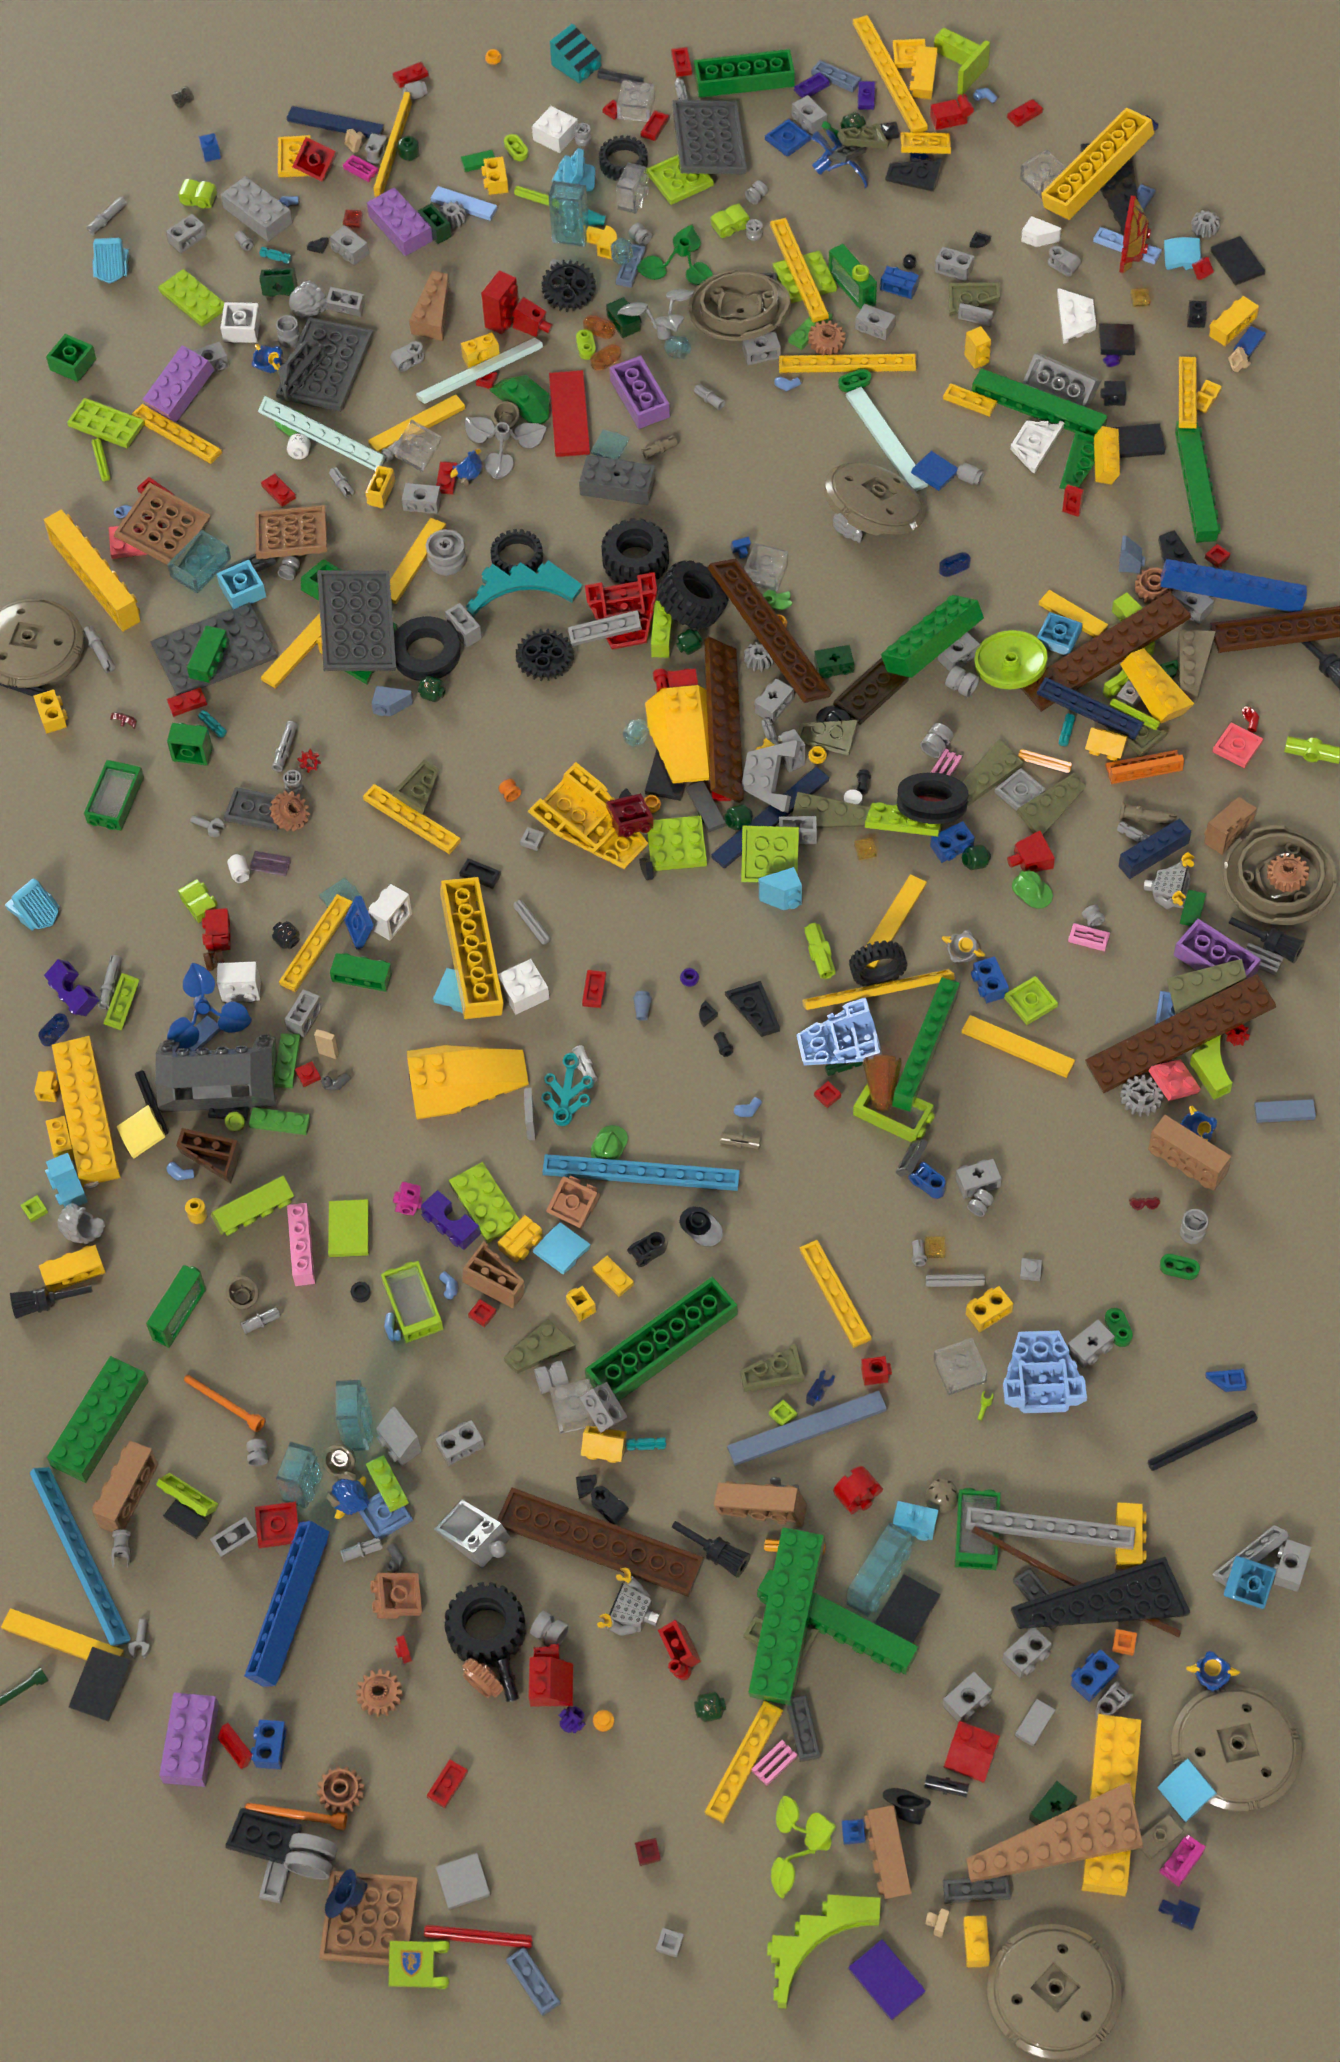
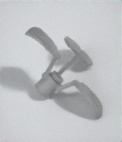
M685 289L669 291L666 294V298L671 299L668 316L659 317L654 320L648 309V304L641 302L625 305L618 311V315L637 316L646 312L654 325V329H657L658 339L671 338V330L677 332L679 326L684 321L683 316L672 314L673 302L675 300L684 301L690 298L694 291Z
M467 416L465 419L466 433L471 441L482 444L486 442L487 438H492L495 434L496 438L500 441L499 454L491 453L484 460L485 470L495 479L504 478L513 468L512 457L507 454L502 455L503 442L508 440L510 435L515 440H519V444L522 447L535 448L541 443L546 432V426L535 423L518 425L515 428L514 434L505 422H500L494 427L493 422L484 417Z

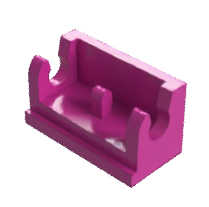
M1187 1835L1182 1839L1159 1873L1180 1887L1203 1855L1206 1846Z

